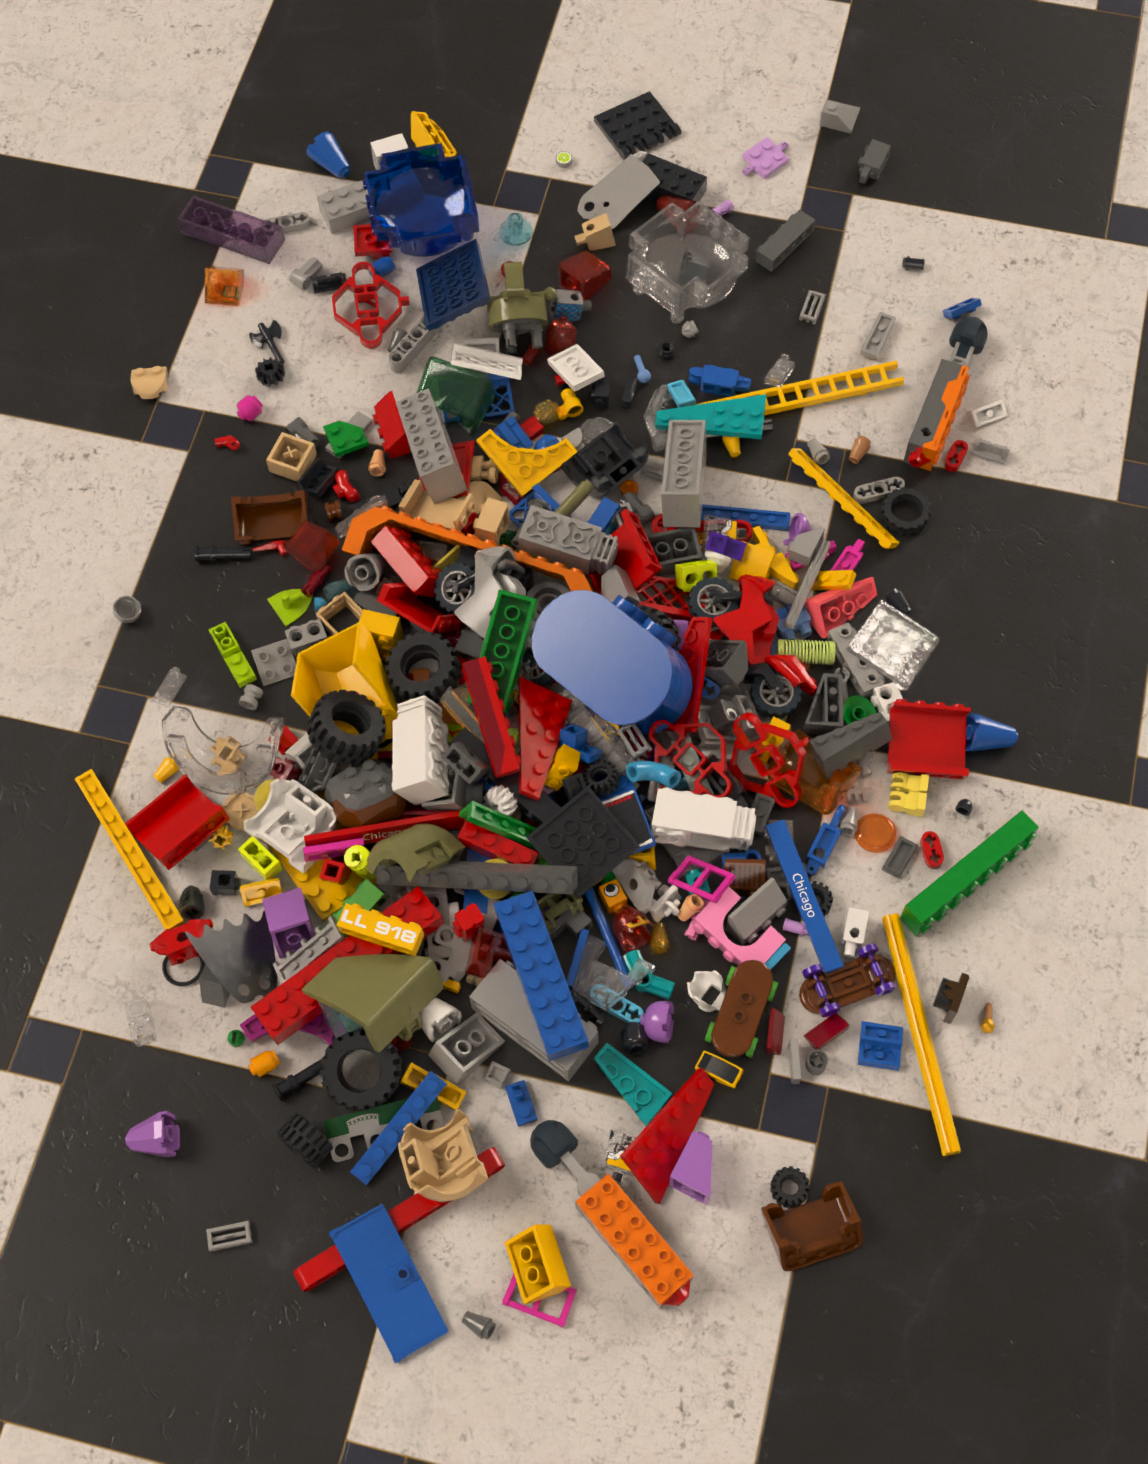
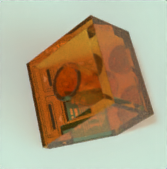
M215 266L205 268V303L239 306L244 287V269Z

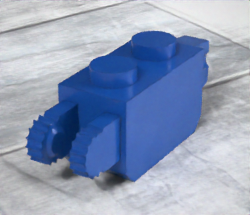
M704 365V368L691 367L689 370L688 381L692 384L701 385L700 389L703 393L731 397L735 395L736 391L749 392L751 379L740 376L738 370L721 368L714 365Z

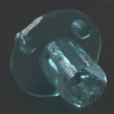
M511 213L508 216V220L502 223L500 227L501 239L506 244L512 246L527 243L533 235L531 224L523 219L520 213Z

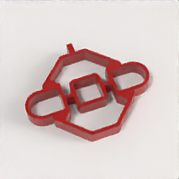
M358 262L352 268V277H349L332 296L334 319L356 336L359 335L360 342L364 347L373 349L382 343V333H385L402 314V306H409V296L400 297V290L378 274L375 275L374 268L370 263ZM363 269L370 271L373 277V284L356 285V273ZM381 286L398 297L399 307L388 320H384L379 316L378 296L375 291H378ZM347 290L355 294L356 312L359 319H356L353 324L336 313L335 303ZM375 299L376 309L359 311L358 301ZM378 325V338L374 341L365 340L362 336L361 326Z
M753 713L741 714L733 724V731L737 739L733 747L729 766L730 770L745 789L768 797L773 796L775 801L782 807L789 808L794 806L802 796V789L798 782L801 778L806 750L803 746L809 742L808 737L799 740L794 732L768 723L762 724L760 719ZM740 721H750L760 738L749 742L740 726ZM770 734L783 737L791 742L799 755L796 771L790 769L783 773L779 772L785 764V760L776 745L770 743L764 746L762 742L769 738ZM755 747L756 751L750 756L751 762L761 777H766L770 774L773 777L766 782L765 786L746 780L737 765L740 749L746 751ZM767 750L777 764L768 770L758 756ZM785 778L795 794V799L788 800L784 798L775 782Z
M658 720L651 725L649 736L656 745L654 748L655 762L661 763V757H670L677 749L678 753L674 756L673 761L679 768L691 777H694L699 771L701 772V775L694 781V791L690 792L696 795L707 793L718 798L728 797L731 794L732 781L725 774L727 772L726 739L709 723L676 724L674 726L666 720ZM661 725H669L679 735V738L668 750L655 738V731ZM687 729H711L721 739V762H712L704 770L703 767L708 762L705 754L690 742L681 748L680 745L687 738ZM692 747L702 757V760L689 772L679 760ZM714 769L727 782V788L721 795H713L702 784V781ZM660 784L661 786L659 787L660 789L668 788L662 784Z

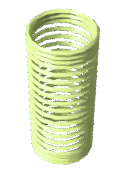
M777 640L778 655H784L785 643V655H791L792 644V655L801 662V645L803 644L802 663H804L805 659V664L807 662L810 664L812 655V664L815 661V664L819 663L820 665L821 659L822 664L824 662L826 665L834 664V641Z

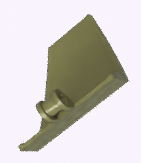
M372 954L333 959L302 988V991L307 996L337 1010L361 1025L374 1050L381 1052L397 1035L403 1040L408 1041L416 1030L422 1028L423 1023L419 1013L443 990L444 986L436 965L430 957Z

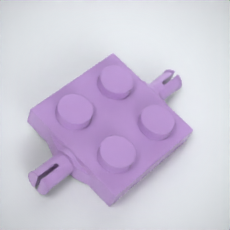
M766 137L742 154V158L748 163V167L743 169L742 173L747 176L754 171L765 179L788 163L789 158L782 152L788 148V143L784 141L777 146Z

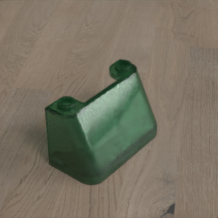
M433 356L429 357L426 362L416 392L419 393L429 388L439 410L459 416L464 427L474 429L478 428L496 396L492 382L486 375L468 368L451 365V362Z

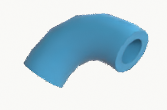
M636 761L629 763L626 767V775L632 782L653 781L673 789L681 780V773L658 762Z

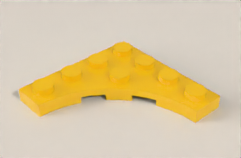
M491 429L476 440L478 445L521 497L578 452L567 438L545 449L517 448L502 440Z

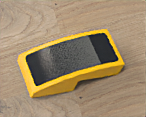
M703 1051L695 1066L696 1071L698 1068H702L709 1077L735 1089L744 1072L743 1069L707 1051Z

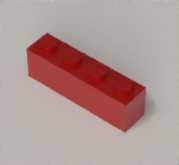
M467 819L457 836V840L466 848L489 859H501L512 864L535 865L538 859V852L468 822Z

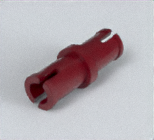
M322 563L315 574L310 575V580L301 589L303 595L311 597L317 587L323 584V580L332 571L330 566Z

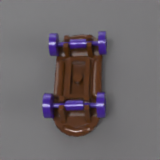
M876 943L860 948L857 951L860 958L843 963V968L829 973H823L821 964L812 965L802 971L806 980L802 983L799 991L801 1004L811 1013L828 1017L839 1012L842 1007L877 995L880 997L896 990L894 967L888 959L875 954L879 950Z

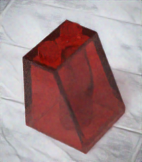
M587 250L558 263L559 286L564 290L580 291L582 300H589L611 280V267Z

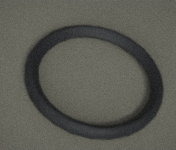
M167 956L164 958L162 971L166 980L171 984L188 986L199 979L205 963L199 957L201 962L200 970L193 979L187 982H177L169 977L166 969L169 960Z

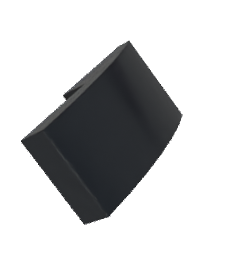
M454 420L446 426L453 444L473 440L475 442L474 447L478 445L457 421Z

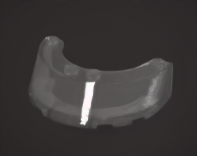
M173 706L162 719L164 744L170 759L173 758L179 767L180 773L183 776L187 774L189 778L200 784L201 788L218 794H241L254 787L257 788L271 773L283 734L284 718H268L264 723L261 735L253 742L239 747V750L247 754L240 764L239 770L226 775L218 776L216 772L221 768L216 764L213 766L210 764L216 755L210 750V747H213L217 741L211 739L200 729L193 717V713L188 708Z

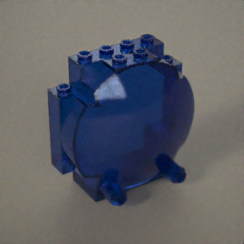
M442 143L382 153L383 161H379L381 169L364 172L365 179L362 182L364 190H368V194L365 197L373 236L377 235L378 241H385L392 248H400V252L406 255L429 257L452 249L457 243L462 242V239L470 241L474 233L479 232L478 212L465 154L445 158Z

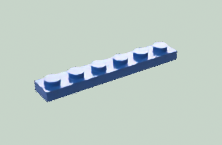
M430 1071L350 1173L367 1185L396 1149L398 1143L401 1142L405 1132L403 1128L410 1122L414 1125L447 1083Z

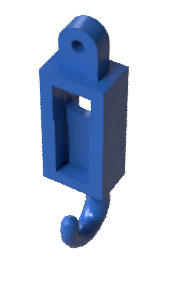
M844 804L838 806L830 824L823 822L807 854L806 860L809 862L806 870L809 876L816 875L820 866L825 867L841 835L842 830L837 827L846 809ZM817 848L825 851L823 858L814 855V851Z

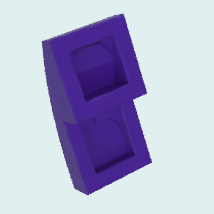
M711 531L705 549L741 561L747 543Z

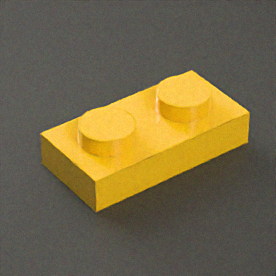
M279 877L240 886L244 907L263 903L262 899L283 893Z

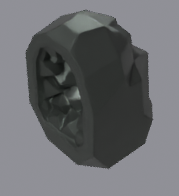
M192 885L184 889L179 903L181 915L189 920L199 919L205 913L203 895L198 887Z

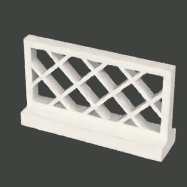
M454 343L451 365L521 380L523 358Z

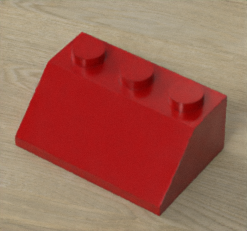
M390 391L374 406L375 414L372 417L375 425H379L377 432L379 438L384 440L382 443L384 453H388L390 459L410 454V447L394 394Z

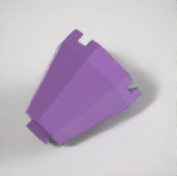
M169 1111L159 1112L130 1128L125 1137L126 1145L135 1152L162 1157L175 1156L176 1152L174 1150L180 1148V1128L173 1123V1120H176L175 1115Z

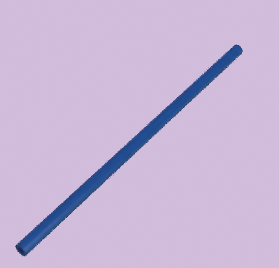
M551 794L550 796H548V797L551 798L555 803H557L556 800H555V798H554V795H553V794ZM592 887L585 893V896L625 989L632 988L634 986L633 980Z

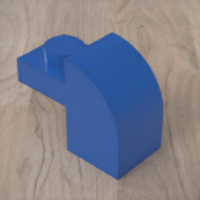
M575 724L560 729V747L566 744L581 752L579 761L592 763L602 757V750L587 744V729Z

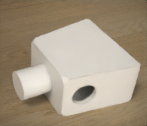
M848 908L841 944L845 945V956L856 957L857 948L862 947L869 911ZM850 933H854L857 937L853 938Z

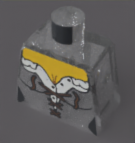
M704 515V551H709L705 547L711 531L735 540L746 538V529L737 528L736 520Z
M610 1130L606 1168L613 1170L611 1177L617 1184L622 1185L625 1174L634 1175L620 1158V1155L636 1137Z

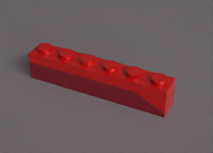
M486 657L463 662L462 671L495 779L518 773L519 767L522 766L519 755H515V740L508 732L510 724L508 718H504L502 712L504 710L503 701L498 699L496 693L499 691L497 681H493L491 673H493L491 662H487Z

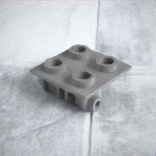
M287 639L251 650L263 686L294 676L296 663Z

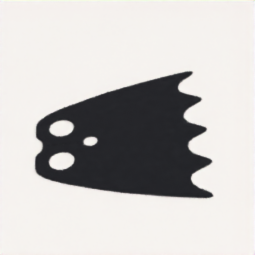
M265 910L259 921H254L244 913L242 924L239 926H235L227 919H224L221 931H215L205 924L201 938L186 932V936L210 971L239 1002H251L259 995L265 997L277 988V973L273 967V963L276 962L275 951ZM250 970L251 976H246L245 971ZM264 977L269 980L270 987L264 990L259 986L260 978ZM240 984H246L249 987L250 991L247 996H243L238 992Z

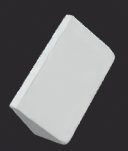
M1003 399L967 412L975 428L1008 416Z

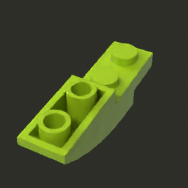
M226 622L209 629L218 650L239 687L241 688L257 680Z

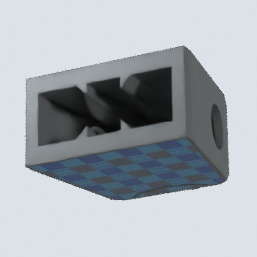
M555 289L557 297L551 302L550 306L552 324L578 321L582 311H591V300H582L580 291Z

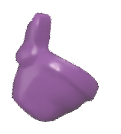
M796 513L790 524L789 539L783 540L785 546H788L790 541L794 542L797 535L812 530L804 514Z

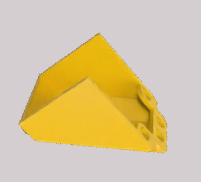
M361 621L298 653L291 696L309 717L316 703L324 694H329V692L335 690L337 692L339 690H352L358 692L359 695L367 696L366 698L369 701L375 702L376 708H380L381 716H384L386 722V732L381 743L393 738V720H396L398 716L397 703L386 678L387 675L373 636ZM333 721L342 731L359 735V732L349 723Z

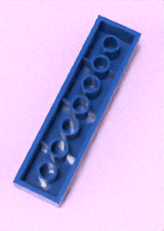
M533 890L494 903L498 922L549 1062L589 1048L588 1038Z

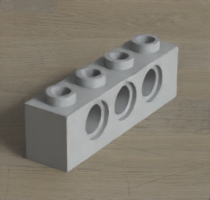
M422 887L423 893L431 903H439L435 908L442 916L444 924L450 926L447 888ZM437 929L424 939V941L428 942V947L424 948L425 957L435 956L448 961L452 948L433 944ZM444 929L441 931L440 938L445 942L452 940L451 930ZM434 961L435 965H441L439 962Z

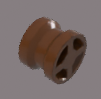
M338 500L331 504L328 502L324 503L329 521L335 517L343 518Z

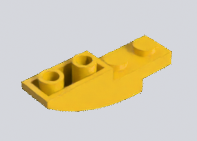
M760 526L754 527L752 539L755 545L776 553L774 546H770L767 533L762 531ZM782 552L776 554L769 570V576L797 591L799 583L797 573H793L789 559L785 558Z

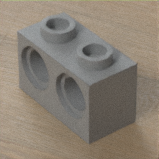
M320 619L310 620L306 624L293 626L285 630L294 658L298 656L299 652L327 639Z

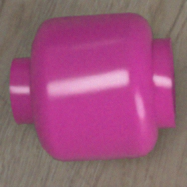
M246 395L236 404L238 409L236 413L242 420L253 421L262 413L261 407L263 405L256 396Z

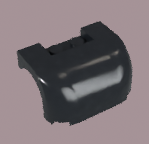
M615 422L610 429L602 432L580 449L570 460L564 462L560 468L576 487L582 481L589 480L595 486L589 496L602 497L617 489L647 463L649 449L645 443L640 447L630 443L621 432L618 423Z

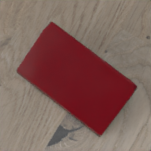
M772 1008L769 1014L765 1052L766 1054L781 1055L785 1016L775 1008Z
M835 1013L806 1033L804 1037L814 1050H820L848 1030L850 1025L838 1013Z

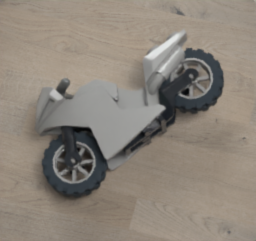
M497 546L478 550L474 556L475 568L463 563L450 564L451 566H445L444 570L440 571L437 575L439 576L438 579L435 580L436 588H434V593L437 595L435 597L437 602L441 603L440 606L449 612L455 613L464 624L479 634L478 637L485 640L499 589L526 596V589L519 580L509 576L512 569L520 575L525 574V569L516 562L515 554L510 547ZM450 592L454 593L452 598L450 596ZM460 595L462 601L455 602L457 597ZM535 621L518 679L522 677L544 687L550 685L551 681L555 679L545 671L541 673V668L534 658L532 635L537 622ZM525 666L530 667L528 673L525 670ZM534 669L536 670V673L538 675L536 677L531 676Z

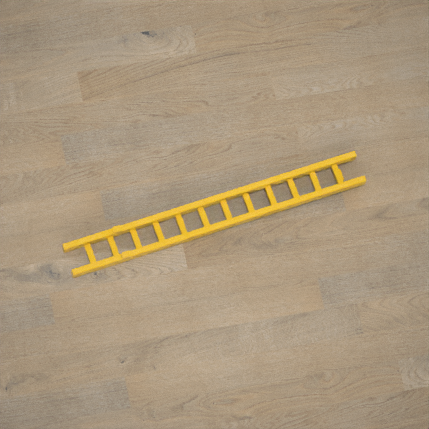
M896 360L699 404L766 394L765 416L902 386L904 378L899 377L889 380L887 378L886 371L897 369L898 362ZM880 373L882 381L871 383L868 375ZM863 377L866 385L854 387L851 379L856 380ZM846 380L848 389L837 391L835 383ZM829 384L832 392L820 395L817 386ZM812 388L815 396L803 398L800 390ZM795 391L798 400L786 402L784 394ZM778 395L781 403L769 406L767 397Z

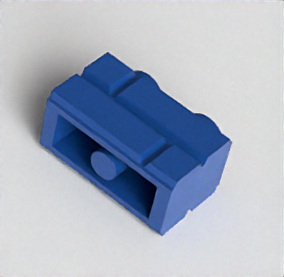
M513 416L506 419L493 430L498 437L514 447L530 449L534 445Z

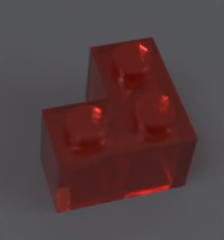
M479 927L472 937L465 973L485 978L491 970L493 962L497 963L500 959L504 962H510L512 958L502 933Z

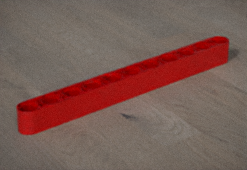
M491 1147L477 1155L478 1160L484 1164L488 1178L505 1167V1163L495 1147ZM416 1193L387 1213L398 1234L451 1201H433ZM333 1245L298 1267L293 1272V1275L302 1291L307 1292L345 1269L346 1265L336 1245Z

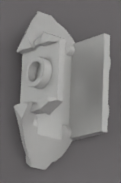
M626 859L612 872L634 906L646 914L650 910L655 889L657 890L662 883L657 879L655 872L648 866V862L642 861L639 863L636 860Z

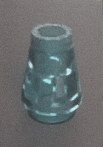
M342 579L326 584L323 591L327 599L331 601L335 596L347 592L352 586L348 583L347 579Z

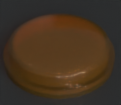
M870 813L858 820V829L854 834L857 843L864 850L880 853L888 850L893 845L896 838V829L888 817L878 813Z

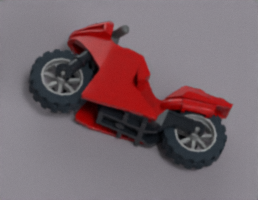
M745 574L738 579L740 591L734 590V586L731 583L728 584L727 580H720L718 577L711 579L707 577L703 581H698L692 587L689 594V613L693 617H709L712 619L711 628L717 627L719 629L710 632V639L744 640L747 643L748 671L744 676L743 682L751 684L749 694L756 712H760L765 718L771 717L770 719L773 717L783 719L787 715L790 716L799 705L802 690L812 697L818 688L815 679L808 675L805 665L799 662L797 657L794 655L772 656L770 653L771 643L779 622V616L773 607L775 597L780 594L778 589H773L775 581L761 576ZM705 594L709 600L700 599V597ZM700 603L706 604L704 609L701 607ZM786 692L789 694V699L782 695V693ZM781 699L786 703L779 705V700Z

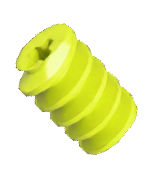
M361 845L351 846L345 853V864L362 879H375L376 872L372 875L366 868L370 852Z

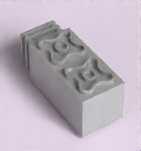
M533 505L530 506L518 537L519 551L530 553L535 558L537 556L548 559L547 561L553 564L554 562H559L569 569H572V567L580 569L588 575L590 571L605 574L613 566L619 547L618 537H612L610 534L605 535L602 532V527Z

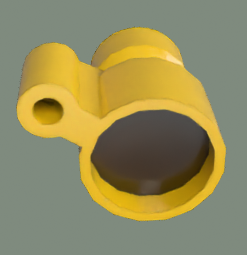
M571 388L563 390L561 397L564 404L556 409L559 419L564 420L568 416H579L583 412L580 399L576 397L575 392Z

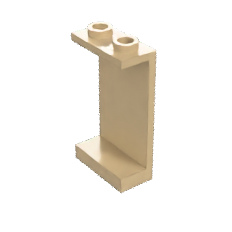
M415 479L398 507L401 512L409 514L414 519L420 517L427 520L426 522L431 523V525L435 522L443 525L448 530L454 528L461 531L466 526L471 513L475 511L476 503L473 495L469 493L465 501L451 497L434 504L428 491L424 490L422 482Z

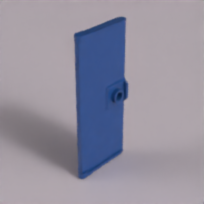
M383 1204L330 1231L329 1235L333 1239L393 1357L394 1363H399L407 1355L449 1332Z

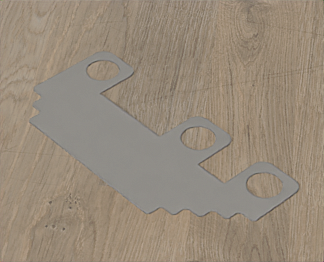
M454 888L455 892L464 895L463 890ZM488 898L487 914L482 913L484 916V931L477 936L474 935L472 939L466 942L462 938H457L453 931L454 927L447 924L439 926L435 941L452 948L448 961L435 956H429L433 961L441 964V970L438 973L442 981L447 982L449 976L455 977L457 972L463 973L466 967L472 968L474 963H481L497 920L494 903L500 902V900ZM444 929L451 930L453 932L452 940L448 942L443 941L440 938L441 931Z

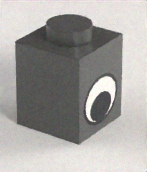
M718 700L708 710L716 730L730 731L735 720L739 717L734 701Z

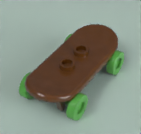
M746 960L737 967H731L725 983L728 989L715 1022L711 1021L705 1041L709 1043L712 1041L714 1048L725 1056L738 1057L746 1053L747 1057L752 1058L758 1042V1038L754 1036L767 1001L772 1002L778 982L773 981L772 973L767 965L758 960Z

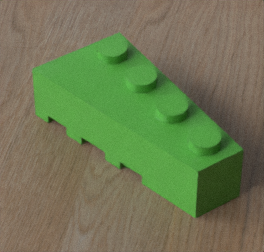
M366 879L357 885L355 893L345 899L342 904L343 907L338 912H335L333 916L338 922L346 903L350 905L353 903L359 904L368 911L372 909L377 910L390 896L378 885Z

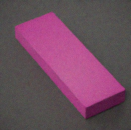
M363 838L303 847L304 860L309 862L345 856L346 851L351 846L361 845L364 847Z

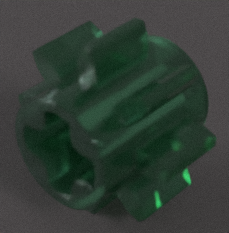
M507 530L506 533L501 534L499 544L512 547L513 550H518L519 548L511 543L517 532Z

